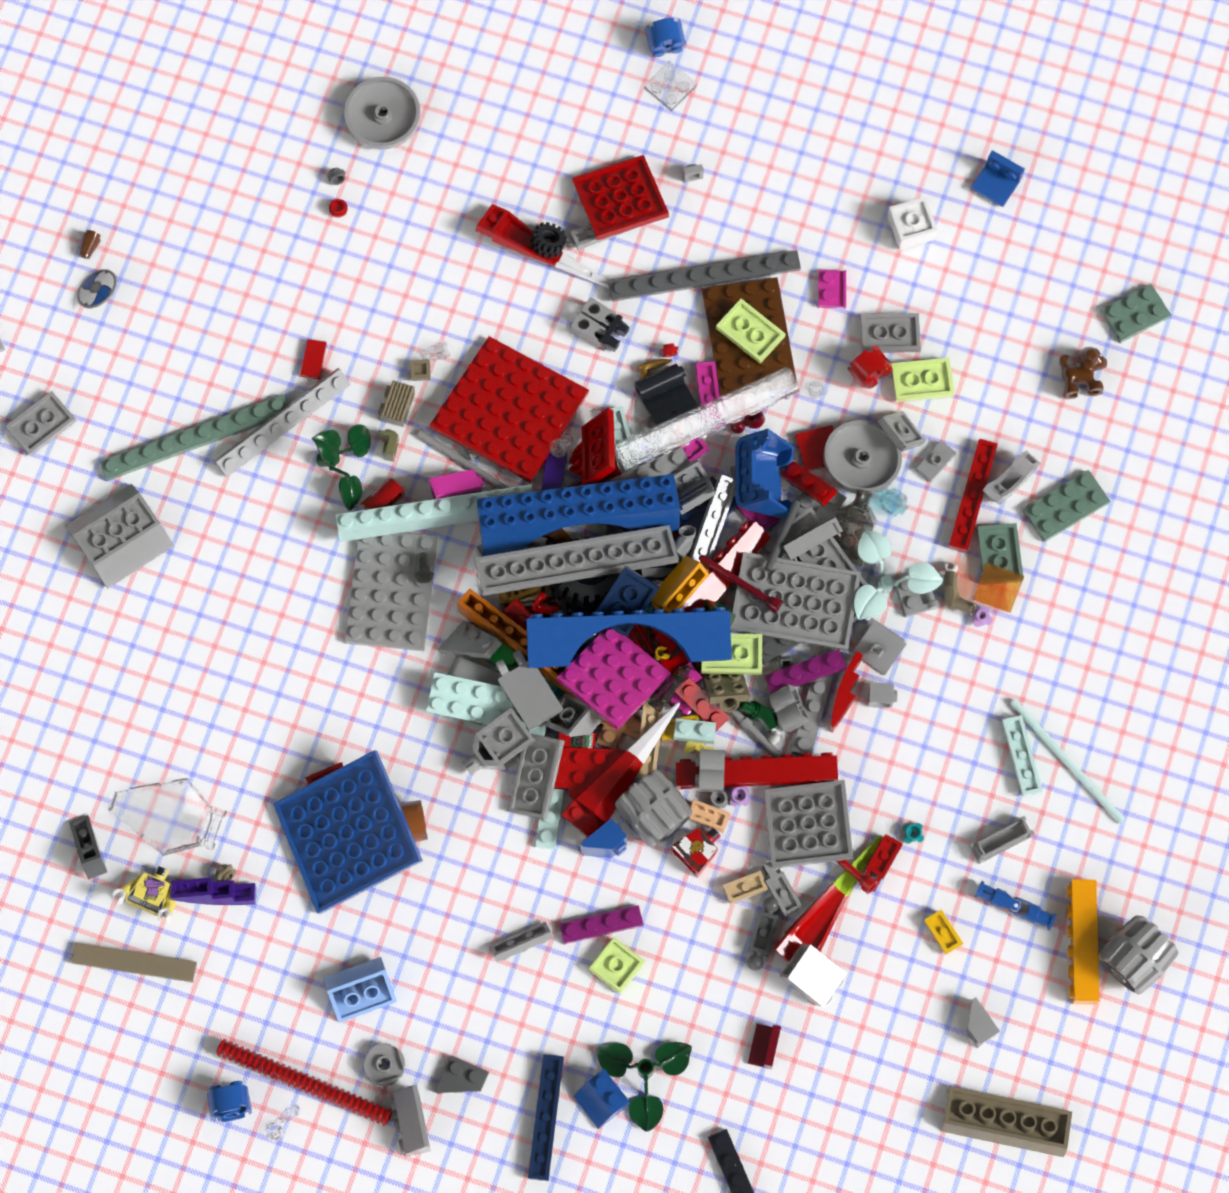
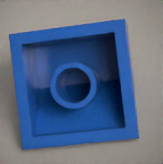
M611 818L580 844L581 854L583 856L612 858L615 855L620 856L627 849V835Z
M605 1069L587 1081L573 1096L598 1129L631 1104Z

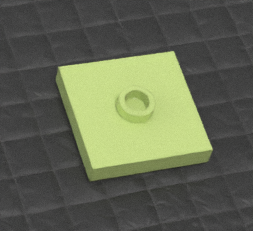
M613 936L589 966L588 970L621 994L646 961Z

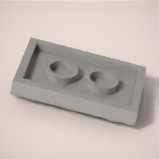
M919 313L861 314L862 352L865 350L871 352L873 351L871 347L876 345L882 353L921 351Z
M50 391L5 427L31 457L77 420L53 391Z

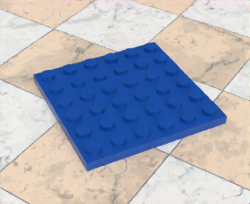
M377 750L369 752L273 803L317 914H322L423 861Z

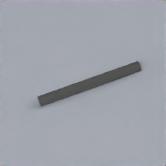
M797 500L792 502L764 569L768 572H772L801 504Z

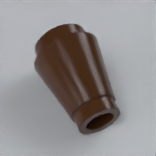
M89 229L83 233L79 256L90 259L101 242V235Z

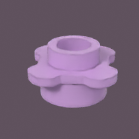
M989 607L975 608L972 614L975 627L992 623L993 619L989 615Z
M731 787L729 789L731 794L730 804L735 807L741 804L747 806L750 803L748 787Z

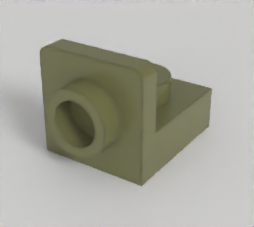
M385 429V431L379 430V439L387 441L383 447L386 460L394 462L399 444V435L390 429Z

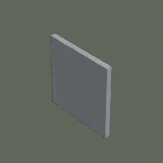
M874 621L853 653H856V651L863 654L865 662L883 675H886L907 643L880 623Z

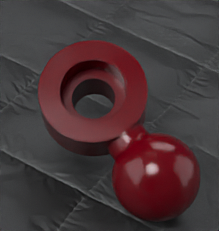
M752 410L746 414L744 420L734 419L730 424V429L735 434H741L747 426L751 429H758L764 424L765 416L761 410Z

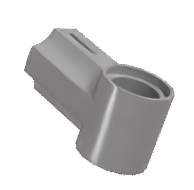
M684 525L679 528V536L674 541L679 558L678 563L692 550L697 536L696 528L691 525Z

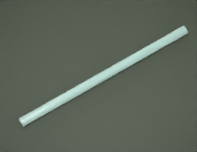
M1016 699L1011 702L1010 705L1019 715H1022L1027 724L1118 823L1122 822L1125 818L1027 710Z

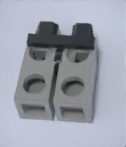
M590 297L572 323L570 333L575 336L579 335L603 351L607 348L615 352L620 345V341L614 338V335L617 333L625 337L630 327L622 321L623 317L621 315H617L614 311Z

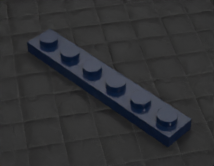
M543 1054L528 1179L549 1182L564 1056Z

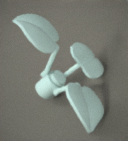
M863 532L858 544V555L862 561L869 564L879 561L881 577L878 580L877 589L872 585L866 584L856 592L854 610L858 620L882 614L887 607L885 594H889L893 586H897L907 579L908 589L917 594L931 592L942 584L943 579L927 562H916L909 568V576H904L894 581L892 576L884 574L882 559L888 558L891 555L890 542L878 532Z

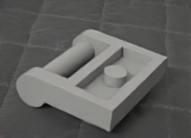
M908 579L895 586L905 618L940 607L933 591L925 593L928 603L923 605L920 594L913 593L908 589Z

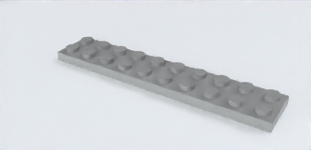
M670 525L477 557L474 562L482 595L486 596L620 573L624 566L632 570L673 564L678 563L679 558Z

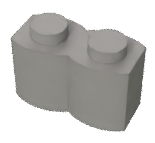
M788 684L769 695V706L774 713L776 712L778 718L776 722L781 730L792 732L810 721L795 686Z
M700 749V755H696V767H700V772L695 775V787H699V792L724 793L725 750Z

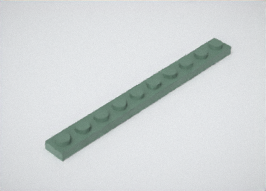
M284 394L100 461L107 481L262 425L288 405Z

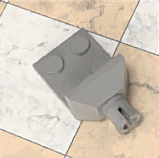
M510 708L475 734L472 749L474 754L466 761H463L462 764L467 768L471 776L481 767L504 771L507 769L504 764L535 742V739L514 710Z

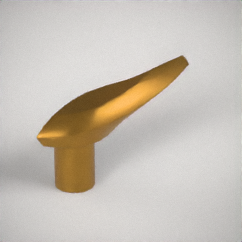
M658 359L639 364L636 369L640 370V379L648 376V370L672 362V359Z

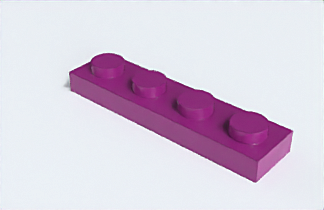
M840 649L764 675L769 692L772 694L788 684L797 687L846 669V665Z
M639 905L559 924L564 945L644 926Z

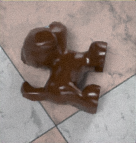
M1083 348L1078 355L1080 364L1078 367L1067 364L1068 355L1060 357L1059 363L1062 368V378L1065 382V399H1075L1078 397L1079 390L1074 384L1085 385L1089 396L1103 394V383L1100 380L1094 379V372L1107 367L1108 362L1097 348Z

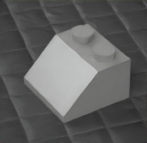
M565 693L559 700L563 711L543 722L542 725L570 737L590 735L602 721V718L580 699Z

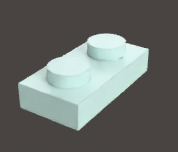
M676 718L674 740L714 744L716 723Z

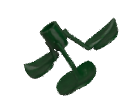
M361 424L353 425L348 431L347 440L351 446L349 449L339 450L341 437L335 430H325L311 438L319 451L316 456L318 466L329 467L330 471L333 470L345 476L339 481V492L348 511L352 510L360 500L362 484L357 476H350L349 473L335 466L340 462V454L353 451L354 455L360 458L368 453L371 446V436L368 428Z
M683 1042L665 1043L655 1052L658 1064L645 1058L634 1065H629L633 1060V1053L625 1044L612 1043L597 1047L599 1064L610 1076L615 1078L623 1077L627 1068H637L638 1075L644 1079L645 1098L637 1097L629 1106L630 1118L643 1131L649 1132L654 1129L663 1116L664 1109L660 1098L656 1096L648 1097V1078L653 1075L654 1067L659 1068L662 1066L664 1073L667 1075L676 1076L682 1074L689 1064L692 1046Z

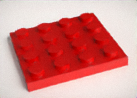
M644 155L572 178V183L597 241L669 218V211Z

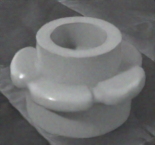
M725 791L724 793L712 792L709 795V803L713 807L720 809L727 806L728 794Z

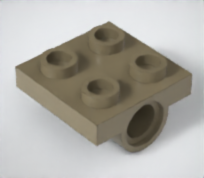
M703 674V683L709 704L719 703L722 711L733 712L739 707V702L749 701L750 694L744 674Z

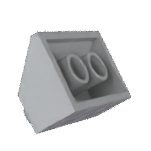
M415 1084L394 1092V1099L390 1100L392 1110L397 1111L398 1119H395V1126L397 1132L401 1131L402 1139L399 1140L401 1152H405L406 1157L431 1152L417 1085Z

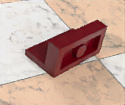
M756 1023L747 1064L772 1070L781 1026L773 1024V1027Z

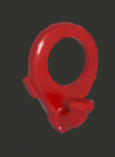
M540 592L531 604V610L534 614L546 613L551 615L560 610V605L545 599L546 594Z

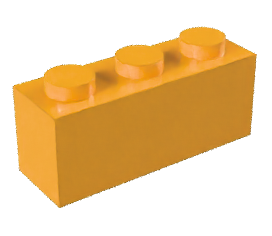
M685 556L661 583L650 603L656 610H664V613H671L672 609H680L710 574L701 562Z

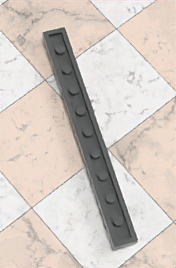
M794 250L609 281L608 284L611 300L614 302L800 271L801 266L798 251Z

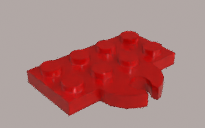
M609 407L581 427L582 441L576 446L570 457L569 463L574 466H571L569 470L578 477H582V485L596 484L615 470L614 411Z
M563 748L554 789H568L569 797L573 800L626 750Z

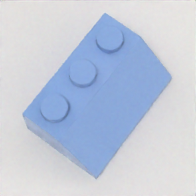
M381 957L323 978L339 1023L397 1002Z

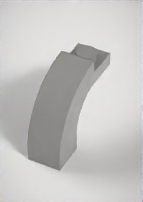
M1026 450L1019 454L999 478L987 484L983 491L989 500L1001 505L1028 480L1041 463Z

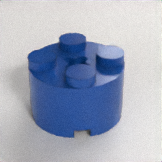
M664 18L654 21V26L650 28L649 25L645 27L644 31L649 51L653 53L654 57H661L666 52L672 51L673 54L683 51L682 47L686 44V39L680 19L674 21V18Z
M233 1081L229 1083L230 1085L223 1087L221 1085L209 1087L207 1100L212 1121L217 1122L216 1118H221L222 1122L235 1121L244 1118L246 1112L249 1115L252 1113L249 1090L246 1085H242V1081Z

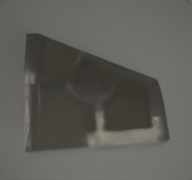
M686 665L674 671L650 699L648 704L658 712H661L672 700L676 690L687 679L692 668Z

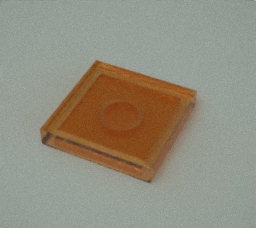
M986 562L973 600L1011 613L1024 575Z

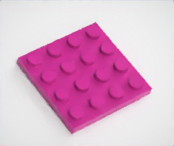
M609 627L557 677V681L618 730L671 676V672L628 637Z

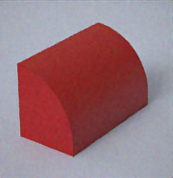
M389 477L363 500L360 505L365 510L393 506L405 495L404 489L394 479Z

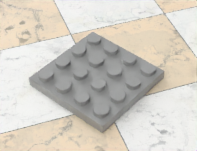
M845 780L764 790L772 868L854 859Z

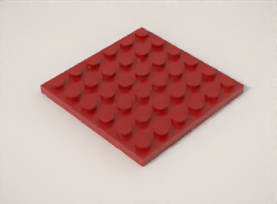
M488 336L429 424V429L531 483L588 396L589 389Z

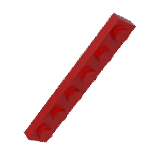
M980 438L978 440L948 548L968 552L984 495L983 489L987 485L998 443Z

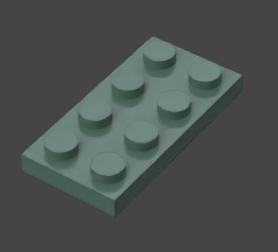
M1088 469L1023 508V512L1045 543L1110 504V499Z

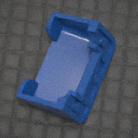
M769 428L742 436L736 442L735 500L736 504L742 509L786 519L792 502L790 500L781 501L780 474L781 468L792 462L794 446Z

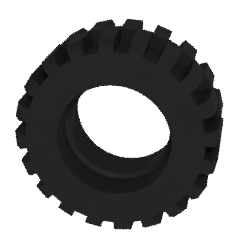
M620 573L606 575L607 578L603 582L595 585H585L574 580L551 584V588L555 592L554 596L558 601L561 600V604L565 608L569 606L571 611L575 613L581 611L583 614L588 615V612H595Z

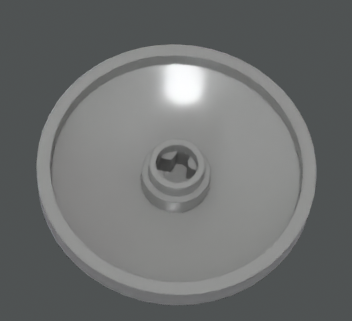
M375 77L360 83L351 91L344 107L345 122L350 134L361 144L374 149H389L403 144L415 133L420 122V105L416 94L407 84L391 77Z
M855 420L840 425L831 433L824 447L823 460L827 473L838 486L851 493L870 495L885 490L894 482L901 468L902 453L894 446L892 439L882 430L881 425L866 420Z

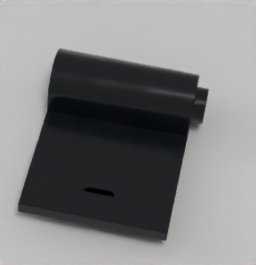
M677 363L634 382L637 394L658 430L701 412L700 407L685 384V370L682 366H678Z

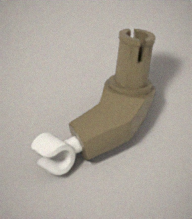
M947 562L945 563V568L948 572H945L943 582L946 606L952 611L958 609L972 615L975 611L976 603L961 598L958 591V565L954 562V567L949 569V563Z

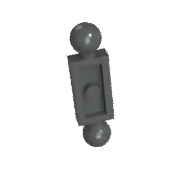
M773 896L767 897L764 900L763 907L765 912H758L748 951L754 954L748 958L747 965L753 971H758L763 967L764 962L761 956H768L778 921L779 916L773 915V912L778 910L779 905L777 899Z

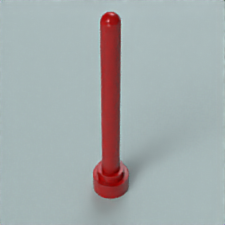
M847 860L835 861L860 882L859 885L866 894L871 893L877 886L878 882L872 876H864Z

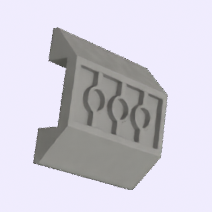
M130 484L65 526L107 589L174 547L163 526L133 484Z

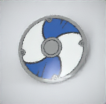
M108 269L98 270L90 274L79 287L77 293L79 304L84 308L92 309L108 301L117 287L116 275Z

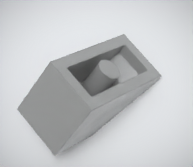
M975 997L970 1003L966 1038L971 1045H976L979 1048L998 1035L1000 1030Z

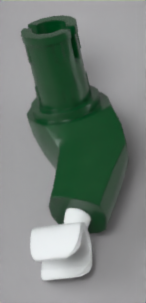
M757 701L739 702L737 710L744 712L749 719L761 722L767 732L773 733L769 737V741L773 745H778L783 741L784 736L781 732L777 731L779 726L772 710Z

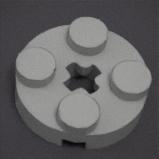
M382 1043L373 1046L368 1051L364 1059V1071L374 1084L382 1086L392 1085L404 1074L405 1059L402 1052L395 1046ZM385 1059L386 1062H390V1065L388 1066L387 1070L379 1068V1065L382 1064L381 1060Z

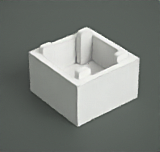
M926 197L889 207L887 217L899 250L936 240L938 229Z

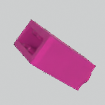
M474 469L429 479L434 499L482 492L481 486L484 485L480 474L476 475Z

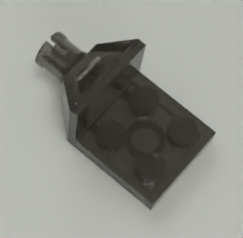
M857 488L854 501L841 507L835 515L843 531L840 532V537L835 535L833 538L852 564L862 566L863 561L858 555V544L864 531H873L877 519L871 507H868L872 492L866 490L862 499L864 489Z

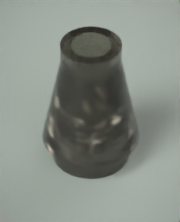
M421 552L416 555L414 577L419 583H429L433 580L434 572L428 554Z

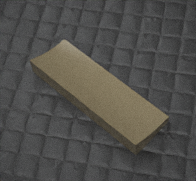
M949 1086L941 1132L1064 1157L1068 1148L1072 1111Z

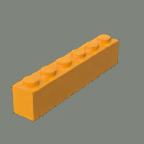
M1072 879L1069 885L1066 886V897H1070V905H1067L1066 915L1070 917V925H1067V937L1071 939V945H1068L1067 956L1071 958V966H1068V978H1071L1072 986L1068 987V997L1072 998V1004L1097 1005L1100 1001L1097 880Z

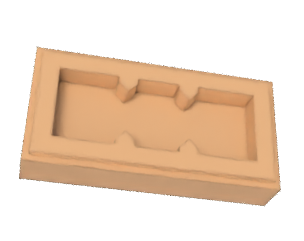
M693 799L690 805L693 813L689 820L708 828L713 827L717 831L724 833L731 813Z

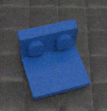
M992 150L986 165L972 184L971 190L1004 207L1022 180L1025 168Z

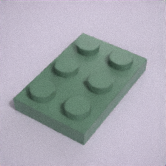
M1152 283L1101 309L1102 315L1120 343L1171 317L1169 310Z
M1017 523L977 526L983 585L1023 582L1024 577Z

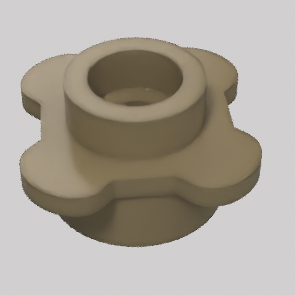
M223 864L216 870V879L220 881L232 880L236 870L232 869L233 866L231 864Z

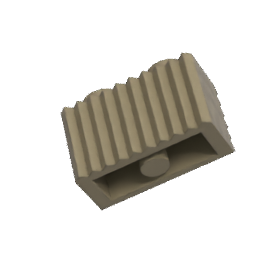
M392 380L391 386L387 385L384 393L386 397L385 403H381L378 410L381 421L404 427L415 395L414 386Z

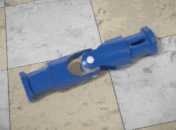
M981 881L974 896L975 898L980 897L989 901L991 905L997 908H1009L1008 911L1011 914L1033 924L1036 922L1047 927L1048 931H1050L1057 916L1055 913L1050 914L1043 911L1040 906L1022 898H1012L1006 891L1000 888H992L986 885L984 881ZM1022 902L1026 903L1029 907L1026 915L1017 913L1021 908Z

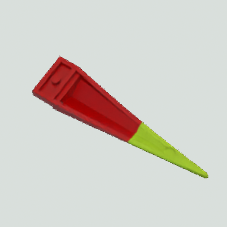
M877 836L851 863L861 873L880 843L882 836ZM844 870L784 932L785 935L773 950L787 963H789L802 943L812 945L821 953L830 931L857 880Z

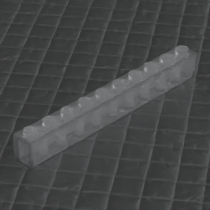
M785 367L615 444V457L619 467L627 471L633 470L642 462L648 463L655 460V456L671 453L673 448L677 446L684 447L695 438L701 439L706 437L708 432L722 430L730 422L737 423L748 414L755 415L759 413L761 408H769L775 406L777 401L783 398L787 400L794 397L795 393L800 391L791 369Z

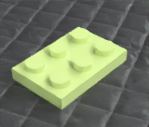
M740 299L716 325L718 331L760 364L786 335L743 299Z
M949 358L892 363L896 402L954 396Z
M731 633L732 660L701 662V673L762 675V634Z

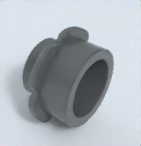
M333 168L329 171L327 178L333 185L342 184L345 181V171L340 168Z

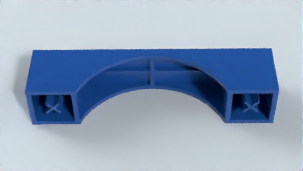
M674 474L477 499L478 523L483 556L523 550V548H526L534 540L545 534L582 524H612L628 528L632 531L670 525L671 532L679 531L680 505Z
M725 607L712 608V612H705V608H693L691 612L685 613V609H672L671 613H664V610H652L651 614H644V610L632 611L631 615H624V611H612L611 615L604 616V612H591V616H583V613H571V617H563V613L551 614V618H543V614H532L530 618L526 619L528 668L569 667L573 656L587 639L601 630L624 624L647 626L662 632L681 648L689 662L732 660L730 611H725Z

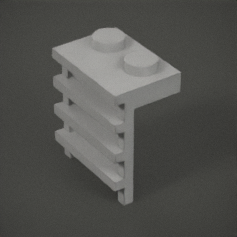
M698 459L672 473L675 477L680 513L682 515L716 495L711 479Z

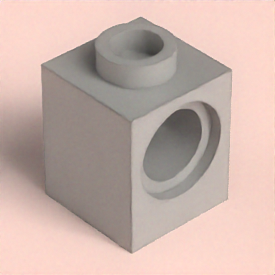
M869 684L868 707L892 708L893 703L897 702V690H894V684Z

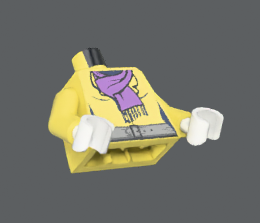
M158 866L154 876L143 873L142 876L135 877L122 888L115 889L112 895V899L115 897L120 898L119 904H122L126 897L125 900L128 904L158 916V921L166 917V923L170 922V915L176 907V901L171 900V884L165 881L169 871Z

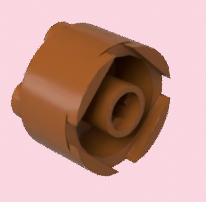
M421 800L400 803L415 842L428 840Z

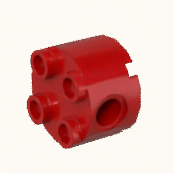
M877 345L871 347L873 350L871 352L868 350L862 352L850 363L851 367H847L848 372L854 377L861 388L868 387L872 389L879 383L878 379L882 376H888L893 371L891 362Z

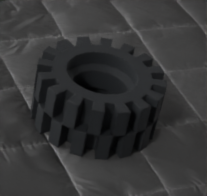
M542 222L540 225H536L529 242L531 243L530 246L534 247L533 251H538L537 255L541 256L543 254L544 258L549 256L551 259L554 256L558 257L562 253L567 242V236L564 230L560 231V226L556 228V224L553 223L551 226L550 222H546V224ZM543 238H548L551 241H553V243L547 242Z

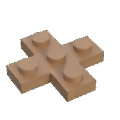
M632 715L618 730L614 727L611 728L601 721L599 725L603 726L596 745L606 749H616L622 734L638 740L640 738L642 719Z

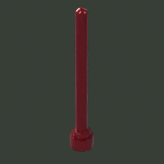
M705 555L699 556L698 559L701 563L766 603L768 610L776 614L780 609L783 600L779 597L766 595Z

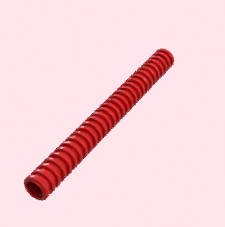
M226 1039L221 1040L218 1045L217 1056L222 1055L223 1059L234 1060L235 1064L240 1063L242 1067L245 1065L247 1069L252 1068V1071L257 1070L259 1074L264 1073V1076L269 1075L271 1079L281 1080L283 1084L286 1082L288 1086L293 1085L294 1089L299 1088V1091L304 1090L306 1094L311 1093V1096L316 1095L318 1099L328 1100L330 1104L340 1105L342 1109L352 1110L353 1114L364 1115L365 1119L370 1118L372 1122L375 1120L377 1124L382 1123L384 1127L391 1118L392 1109L389 1108L387 1110L385 1106L380 1107L378 1103L375 1105L374 1101L368 1102L366 1098L363 1100L362 1096L356 1097V1094L352 1095L350 1091L344 1092L343 1088L340 1090L338 1086L333 1087L331 1083L328 1085L326 1081L321 1082L319 1078L316 1080L314 1076L309 1077L307 1073L304 1075L303 1071L297 1072L295 1068L292 1070L291 1066L285 1067L284 1063L281 1065L279 1061L274 1062L272 1058L269 1060L267 1056L262 1057L260 1053L257 1055L255 1051L250 1052L248 1048L245 1050L243 1046L233 1045V1042H227Z

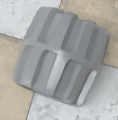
M652 770L647 775H644L638 783L630 786L629 790L624 792L615 803L617 810L628 826L651 848L661 844L690 819L693 813L679 790L658 770Z
M1136 915L1113 935L1099 953V960L1117 981L1131 992L1140 995L1165 973L1179 952L1176 945L1168 940L1169 937L1159 931L1157 925L1150 922L1144 916Z

